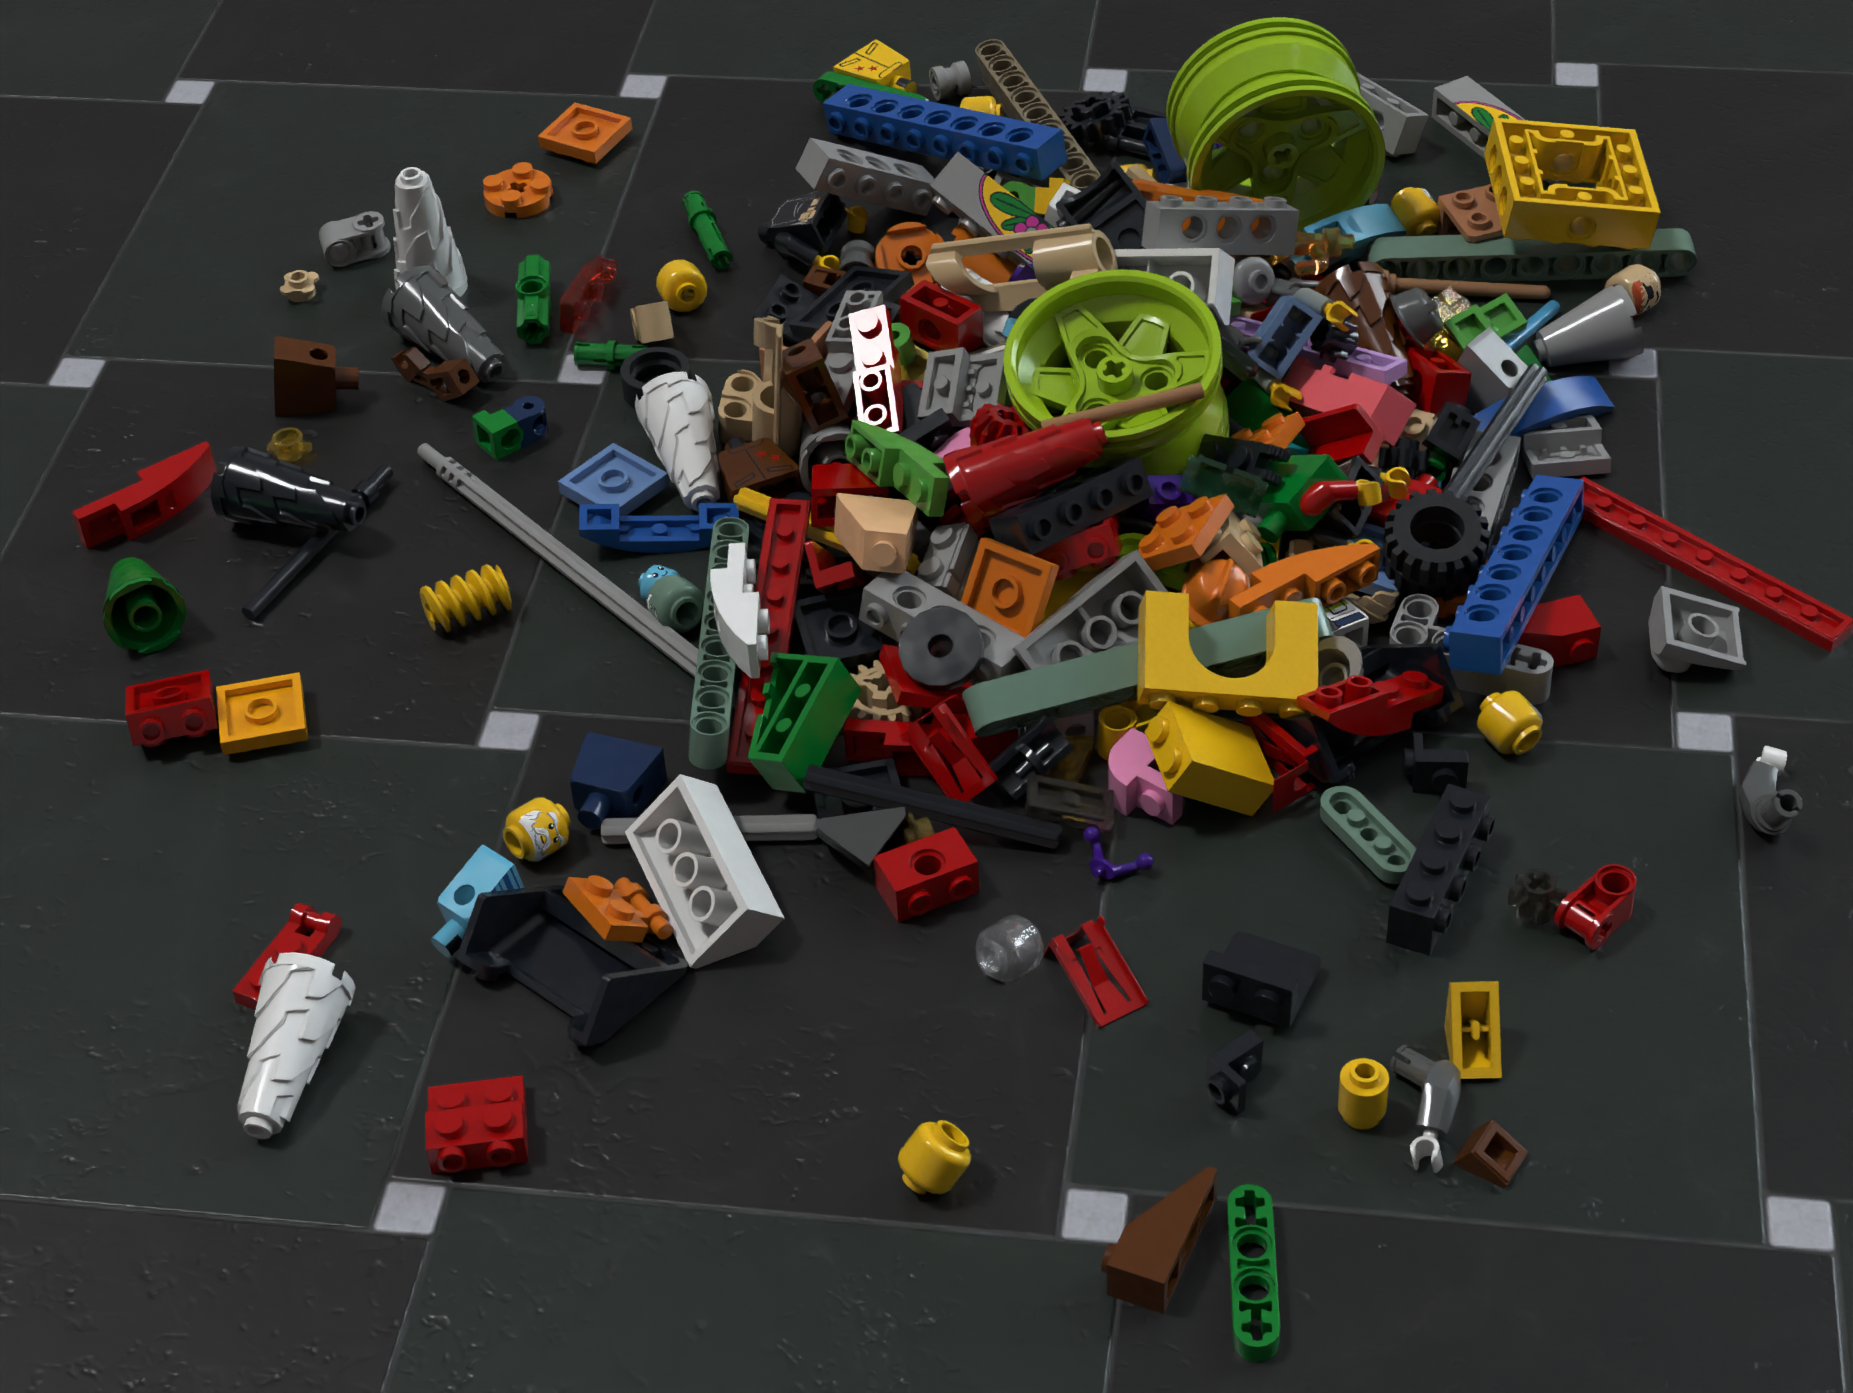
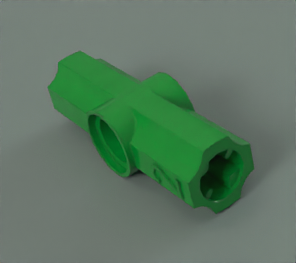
M539 254L526 255L525 260L519 263L518 281L515 284L517 294L518 338L527 341L529 345L541 344L542 340L549 336L550 317L552 315L550 262L541 258Z

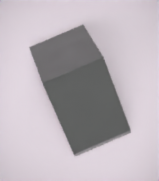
M905 807L816 819L814 824L815 835L866 872L874 861L873 856L881 852L902 824L906 816Z

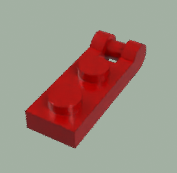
M297 903L290 912L287 924L232 990L235 1002L256 1010L261 988L259 980L265 963L271 956V960L275 964L279 953L296 952L321 958L340 932L342 925L341 917L329 912L318 914L315 913L314 907ZM309 929L314 931L310 937L305 936Z

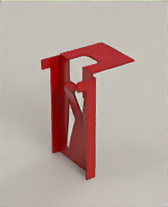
M956 693L930 709V712L907 727L908 731L899 736L904 743L909 742L947 797L968 802L998 780V777L946 705L947 702L958 695ZM934 714L961 751L939 732L940 727L927 736L919 722ZM938 750L952 765L964 791L963 793L958 787L956 781L954 780L952 774L950 773L948 767L943 761ZM975 768L978 770V772H979L984 778H981V777L979 776V774L977 773V771L975 770Z
M1264 712L1257 716H1244V725L1252 727L1268 766L1280 775V777L1274 780L1273 813L1316 789L1317 786L1312 782L1306 784L1298 776L1308 771L1309 761L1307 757L1319 751V749L1314 745L1305 748ZM1255 725H1257L1278 747L1266 742L1260 734V732L1255 727ZM1280 761L1294 766V769L1288 770Z
M1102 914L1096 922L1090 920L1082 924L1075 933L1064 937L1063 934L1055 938L1053 937L1042 955L1044 957L1052 952L1055 954L1098 1029L1147 1005L1149 1002L1104 926L1106 921ZM1085 934L1091 943L1076 949V951L1079 950L1092 987L1077 957L1069 944L1083 938ZM1097 955L1131 1001L1128 1002L1109 980ZM1094 991H1095V993H1096L1098 999L1100 1000V1002H1101L1103 1008H1104L1105 1011H1106L1105 1014L1103 1013V1011H1102V1009H1101V1006H1100V1004H1099V1002H1098V1000H1097V998H1096V996H1095V994H1094Z

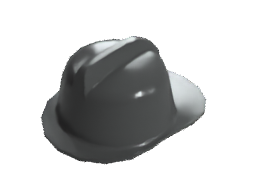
M1419 287L1390 296L1394 310L1403 326L1416 344L1424 348L1425 344L1443 327L1442 318L1438 311L1442 301L1440 299L1432 301L1427 293Z

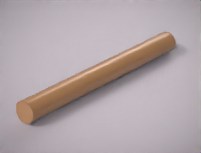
M1201 382L1043 420L1040 421L1041 428L1052 424L1059 426L1082 418L1084 420L1090 418L1092 424L1097 421L1101 423L1202 399L1204 398Z

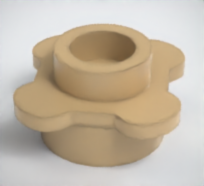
M304 270L287 273L284 275L285 284L280 287V292L282 295L288 296L293 302L308 301L316 295L315 282L319 280V275L316 272H306Z

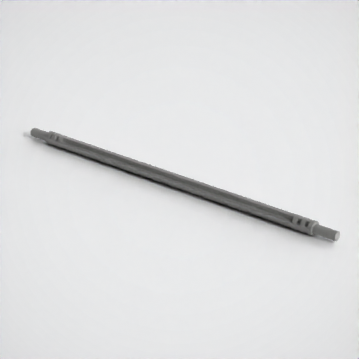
M427 443L419 446L417 450L418 456L435 468L436 474L695 678L698 649L669 626H662L646 608L451 457H444ZM737 679L735 680L733 699L734 709H736L740 681Z

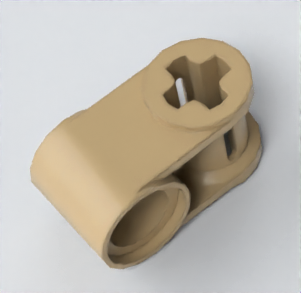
M668 301L635 306V308L630 309L636 341L649 343L674 338Z

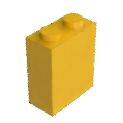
M1168 701L1157 716L1150 721L1147 729L1144 731L1168 792L1249 816H1253L1273 792L1274 778L1251 726Z

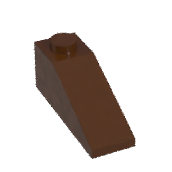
M1210 1166L1203 1169L1127 1224L1117 1244L1109 1243L1101 1263V1272L1107 1273V1295L1164 1314L1217 1200L1218 1169Z

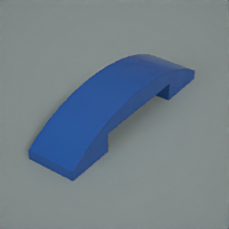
M1573 376L1545 382L1510 436L1521 437L1523 433L1575 416L1593 415V417L1612 412L1615 406L1595 377ZM1506 398L1473 415V417L1481 421L1477 430H1485Z
M699 503V515L620 516L619 504H579V536L603 546L631 552L670 553L691 551L711 546L714 523L724 517L739 518V510L736 503Z

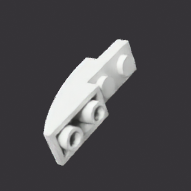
M729 543L727 568L710 569V583L717 631L723 646L737 666L750 678H760L761 661L768 660L767 635L762 634H770L769 609H761L759 592H754L753 584H756L755 559H747L746 543Z

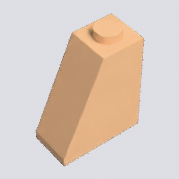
M837 493L834 535L862 570L904 574L916 542L918 507L910 500Z

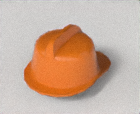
M1224 550L1220 551L1205 564L1199 558L1194 559L1182 587L1181 593L1189 594V619L1198 626L1228 619L1229 598L1250 588V577Z

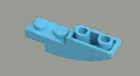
M1388 204L1366 205L1332 215L1304 227L1301 236L1296 238L1294 255L1283 256L1294 261L1300 269L1303 279L1342 259L1347 264L1365 255L1368 244L1376 238L1404 236L1407 230Z

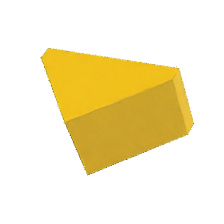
M1449 982L1444 1027L1450 1062L1459 1069L1461 1079L1502 1078L1499 982Z

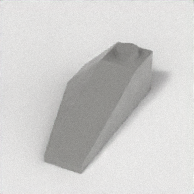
M1135 550L1116 559L1114 563L1090 580L1012 650L1026 669L1031 670L1138 642L1139 605L1145 591H1168L1138 550Z

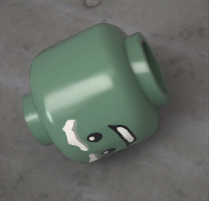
M674 574L657 580L649 589L646 598L647 610L662 626H669L678 634L687 633L696 628L702 621L705 597L702 591L685 577Z

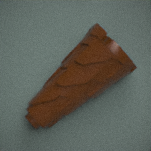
M1358 262L1361 270L1352 272L1349 265L1333 271L1317 285L1314 291L1332 299L1334 302L1343 301L1358 314V317L1348 315L1349 323L1358 326L1356 330L1359 337L1357 347L1407 360V375L1393 381L1390 386L1412 400V395L1416 390L1412 379L1415 375L1404 348L1407 344L1390 300L1391 292L1382 267L1373 262Z

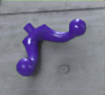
M1091 826L1084 831V839L1092 844L1093 858L1089 862V867L1095 878L1100 876L1105 879H1112L1140 869L1149 870L1154 865V858L1149 853L1140 854L1134 862L1114 865L1104 859L1100 841V830Z

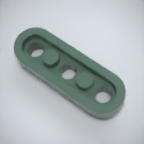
M1335 786L1327 789L1322 794L1320 800V817L1322 821L1379 879L1390 884H1400L1417 848L1358 790L1348 786Z

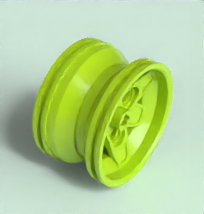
M1287 17L1263 18L1236 25L1214 36L1197 49L1184 63L1172 83L1166 106L1167 125L1174 147L1180 159L1187 166L1189 189L1201 191L1209 188L1264 199V197L1268 196L1285 198L1287 200L1286 204L1300 210L1297 238L1301 236L1304 227L1332 215L1364 206L1377 187L1385 163V142L1373 110L1361 96L1359 78L1349 53L1333 34L1321 26L1308 21ZM1216 142L1223 145V147L1213 150Z
M1106 270L1081 275L1056 285L1035 299L1018 317L1008 335L1004 348L1003 364L1009 397L1020 418L1033 431L1041 428L1040 421L1054 418L1051 415L1054 413L1064 412L1062 414L1064 416L1201 382L1204 392V398L1101 423L1109 444L1102 446L1104 453L1100 454L1099 458L1087 463L1083 467L1097 468L1109 461L1140 457L1146 475H1192L1195 473L1191 469L1204 434L1229 437L1230 435L1227 400L1220 384L1223 371V356L1217 322L1210 309L1198 295L1177 281L1139 270ZM1128 508L1125 509V510H1123V511H1121V512H1119V513H1117V514H1118V515H1122V516H1126L1125 514H1126Z

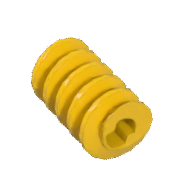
M488 564L483 565L480 570V576L473 569L466 572L465 581L460 576L455 575L450 579V587L446 582L438 581L435 583V593L428 586L420 588L419 594L427 620L434 631H436V624L440 623L447 633L451 632V619L453 618L462 627H465L467 625V613H471L477 622L481 621V608L483 607L492 616L497 615V602H501L507 611L512 609L510 590L498 565L495 566V570Z

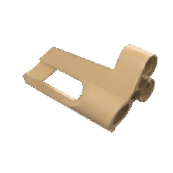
M1090 223L932 244L926 261L928 271L941 286L954 294L969 296L975 304L982 306V312L1013 311L1017 305L1027 299L1038 298L1056 285L1072 278L1098 271L1118 270L1117 258L1110 240L1102 231L1094 230ZM1033 248L1032 258L1036 279L985 285L968 273L963 265L962 257Z
M773 316L754 318V345L765 348L763 382L754 372L748 370H738V373L728 377L722 390L718 407V437L724 444L735 437L743 438L746 443L761 438H769L791 458L800 452L802 410L799 404L782 387L783 324H780V320Z

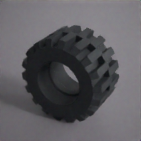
M1427 489L1426 494L1422 495L1417 491L1410 494L1409 500L1400 499L1396 503V509L1389 511L1384 528L1382 566L1385 567L1387 578L1389 580L1395 579L1394 586L1400 591L1404 589L1409 590L1408 596L1425 594L1434 599L1435 597H1442L1443 601L1453 599L1454 593H1457L1459 596L1466 594L1469 586L1476 584L1480 566L1486 565L1490 534L1488 530L1489 523L1486 517L1481 516L1482 510L1477 504L1470 506V499L1464 495L1458 498L1453 496V491L1445 490L1444 493H1436V489ZM1438 541L1450 547L1446 549H1431L1420 543Z

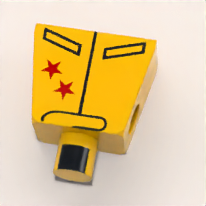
M876 39L833 66L834 72L915 94L917 91L916 83L911 81L909 60Z

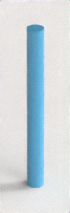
M1550 300L1527 320L1526 329L1503 341L1515 351L1559 313L1560 304L1555 300Z

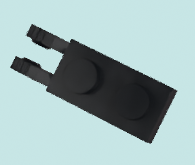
M1204 434L1191 471L1195 474H1223L1224 481L1258 487L1260 484L1280 486L1283 477L1273 470L1266 469L1269 460L1289 462L1291 452L1281 447L1261 442Z

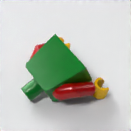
M1323 454L1291 455L1287 463L1272 461L1269 469L1283 477L1280 486L1260 484L1259 487L1257 486L1256 492L1251 499L1252 507L1263 519L1257 527L1261 538L1267 542L1276 543L1284 531H1308L1312 529L1337 501H1354L1357 498L1358 505L1371 506L1381 503L1382 495L1378 482H1370L1365 479H1359L1356 482L1349 480L1331 456Z

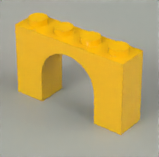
M1145 591L1139 605L1137 704H1149L1152 709L1161 710L1170 701L1206 713H1214L1218 710H1233L1238 715L1247 717L1257 716L1262 712L1279 714L1281 718L1309 716L1311 714L1296 705L1297 696L1318 688V603L1275 600L1266 616L1265 666L1255 674L1247 677L1228 678L1217 675L1205 668L1197 660L1189 642V594Z

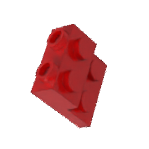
M1114 514L1033 554V556L1059 566L1055 581L1072 577L1077 574L1076 568L1089 564L1092 565L1093 569L1110 565L1116 561L1115 556L1121 554L1123 547L1118 533L1120 524L1118 515Z
M209 669L126 686L125 717L133 746L144 744L145 747H157L167 743L170 738L184 735L187 738H199L209 734L212 729L218 728L217 710L213 698V683Z
M523 1075L428 1087V1112H425L426 1153L432 1174L455 1173L467 1169L491 1166L502 1167L514 1163L528 1162L526 1091Z

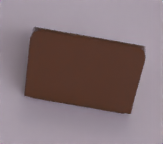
M1491 1119L1471 1133L1453 1163L1469 1173L1504 1188L1508 1186L1529 1152L1497 1122Z

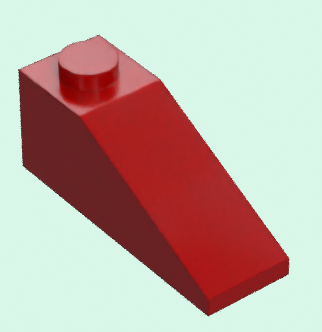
M1581 595L1537 604L1517 644L1539 648L1548 652L1554 660V667L1597 658L1601 625Z

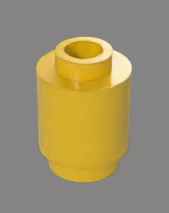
M1367 1058L1354 1059L1346 1063L1340 1072L1338 1110L1344 1121L1353 1128H1372L1378 1124L1386 1113L1389 1074L1386 1068L1379 1062Z

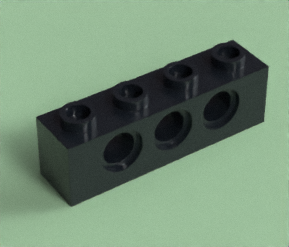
M1140 457L1114 460L988 519L995 541L1033 555L1153 496Z

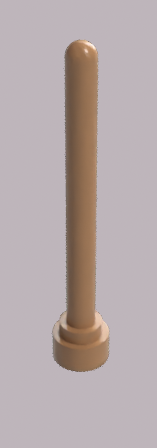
M1383 269L1388 280L1387 284L1391 295H1395V292L1402 293L1418 287L1427 294L1498 298L1507 293L1511 299L1546 300L1551 294L1550 289L1544 285L1396 278V274H1391L1389 270Z

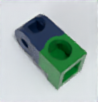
M535 396L521 397L514 401L512 406L505 407L493 414L483 410L472 415L476 444L496 461L542 438L548 432L545 402Z

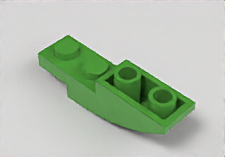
M852 420L850 434L845 440L846 458L879 487H895L928 517H943L950 477L945 474L946 466L944 460L923 446L894 432L860 420Z

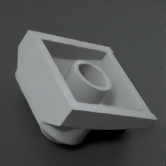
M1661 586L1654 597L1648 620L1651 655L1656 664L1667 672L1675 673L1687 671L1691 664L1743 671L1746 667V661L1743 658L1738 617L1739 608Z

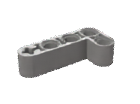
M1414 594L1404 598L1390 629L1389 644L1438 643L1450 668L1449 652L1443 649L1446 628L1437 626L1439 609L1437 601L1425 594ZM1517 644L1501 675L1456 669L1450 670L1456 686L1460 690L1486 696L1495 692L1502 694L1512 690L1521 693L1532 705H1537L1545 702L1550 695L1554 660L1548 652L1542 649Z

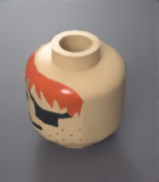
M1640 264L1629 265L1614 274L1606 282L1605 288L1615 284H1621L1625 288L1637 312V315L1632 316L1633 318L1654 307L1659 302L1661 296L1659 277L1653 270Z

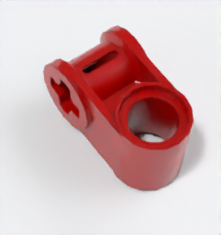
M1619 864L1601 867L1582 886L1563 899L1555 912L1554 925L1560 929H1570L1585 939L1586 946L1592 950L1598 949L1614 931L1632 916L1637 881L1634 872L1628 867Z

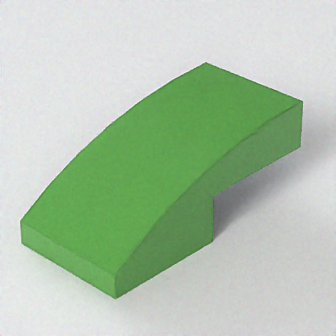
M1505 293L1480 308L1477 304H1474L1445 320L1443 325L1463 352L1466 345L1488 327L1502 340H1505L1526 329L1528 322L1508 294Z

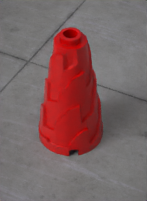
M1082 418L1059 426L1052 424L1019 436L1011 434L979 446L974 445L945 454L943 459L954 491L962 501L960 505L971 527L977 532L990 526L988 519L1040 495L1042 491L1074 475L1077 469L1099 458V455L1104 453L1102 446L1109 444V441L1100 421L1092 424L1090 418L1085 420Z

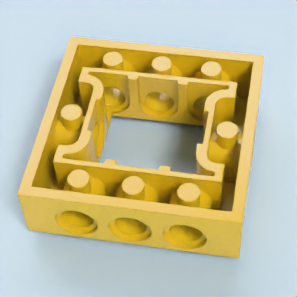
M1493 118L1484 157L1504 238H1512L1517 241L1540 240L1553 244L1563 242L1576 243L1590 247L1599 245L1613 246L1626 250L1650 248L1661 211L1636 130ZM1549 179L1567 181L1572 184L1582 182L1595 183L1596 189L1571 187L1567 184H1552L1548 187L1547 191H1544L1542 181Z

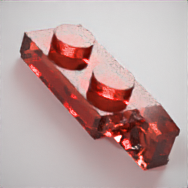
M597 255L593 262L587 261L560 299L561 331L573 334L581 321L585 322L587 320L590 308L595 300L600 301L602 298L605 283L613 282L615 279L617 259L612 260Z

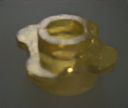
M288 427L280 429L273 434L272 441L267 444V450L269 453L276 454L279 460L290 463L300 459L303 454L310 453L312 451L311 442L304 441L302 432L299 429Z
M912 813L906 814L909 827L902 829L906 844L935 834L927 817L915 820Z

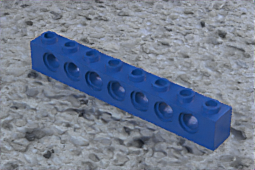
M847 84L823 102L829 133L947 160H951L959 152L975 166L1041 181L1067 161L1062 129L851 84Z
M1536 475L1530 487L1522 491L1518 508L1514 507L1512 509L1508 526L1502 527L1498 544L1492 545L1487 564L1480 566L1476 584L1469 586L1466 602L1464 605L1458 606L1453 625L1447 626L1445 629L1443 649L1449 652L1450 669L1501 675L1584 515L1583 479Z

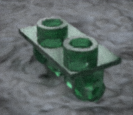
M1200 454L1199 457L1190 456L1178 488L1179 491L1199 498L1203 496L1212 498L1226 493L1234 504L1232 510L1256 518L1261 500L1264 498L1269 484L1262 481V476H1256L1237 468L1234 469L1231 475L1225 473L1226 464L1206 458L1203 454Z

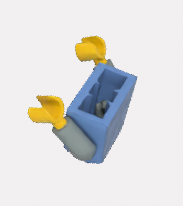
M1300 288L1292 296H1281L1258 328L1254 336L1262 337V342L1257 345H1251L1248 349V356L1259 365L1257 368L1258 374L1252 378L1268 394H1271L1270 401L1273 405L1292 412L1293 410L1289 407L1291 396L1299 400L1302 399L1301 392L1283 384L1281 378L1323 317H1326L1329 322L1342 332L1349 331V328L1343 324L1344 319L1348 315L1358 317V314L1343 301L1334 302L1332 299L1310 288Z

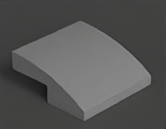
M964 347L929 352L917 418L921 421L942 408L950 418L952 426L970 427L977 409L983 408L984 404L990 403L996 406L997 403H1001L1004 405L1007 392L1003 364L1004 351L970 356Z
M1593 415L1575 416L1523 433L1521 436L1520 450L1532 479L1536 475L1566 477L1611 473V457L1601 444L1602 428Z

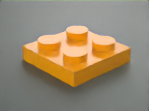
M300 672L216 687L220 745L223 755L308 740L303 684Z

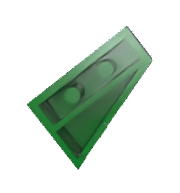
M772 652L769 663L773 667L770 682L764 684L762 694L766 698L763 714L757 715L748 759L772 789L807 793V790L803 787V782L808 766L822 765L862 689L839 658Z

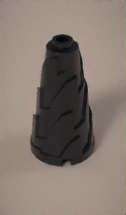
M236 445L230 448L218 462L219 464L226 465L223 475L215 472L213 474L211 485L212 506L218 517L226 518L223 519L224 521L256 527L267 525L286 529L287 526L315 531H327V529L351 531L360 526L366 517V506L362 503L358 494L333 485L331 480L304 472V469L300 466L273 458V454L254 447Z

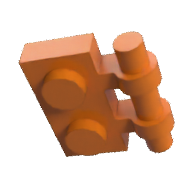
M591 875L588 878L568 877L562 893L605 941L642 943L646 934H656L659 939L664 940L673 933V926L667 921L668 914L658 904H651L649 902L648 893L640 884L632 883L626 877L618 879L614 886L609 880L596 875Z

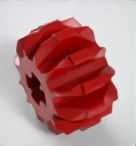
M990 403L984 404L983 408L977 409L976 415L972 418L969 427L971 429L969 434L971 439L970 445L979 446L1011 434L1019 436L1033 430L1025 424L1013 406L1007 407L1001 403H997L996 406Z

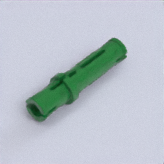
M689 191L684 195L686 199H682V205L688 214V224L692 231L697 232L712 267L717 270L725 269L730 266L728 261L732 262L733 256L716 225V215L711 208L707 207L704 197L699 191Z

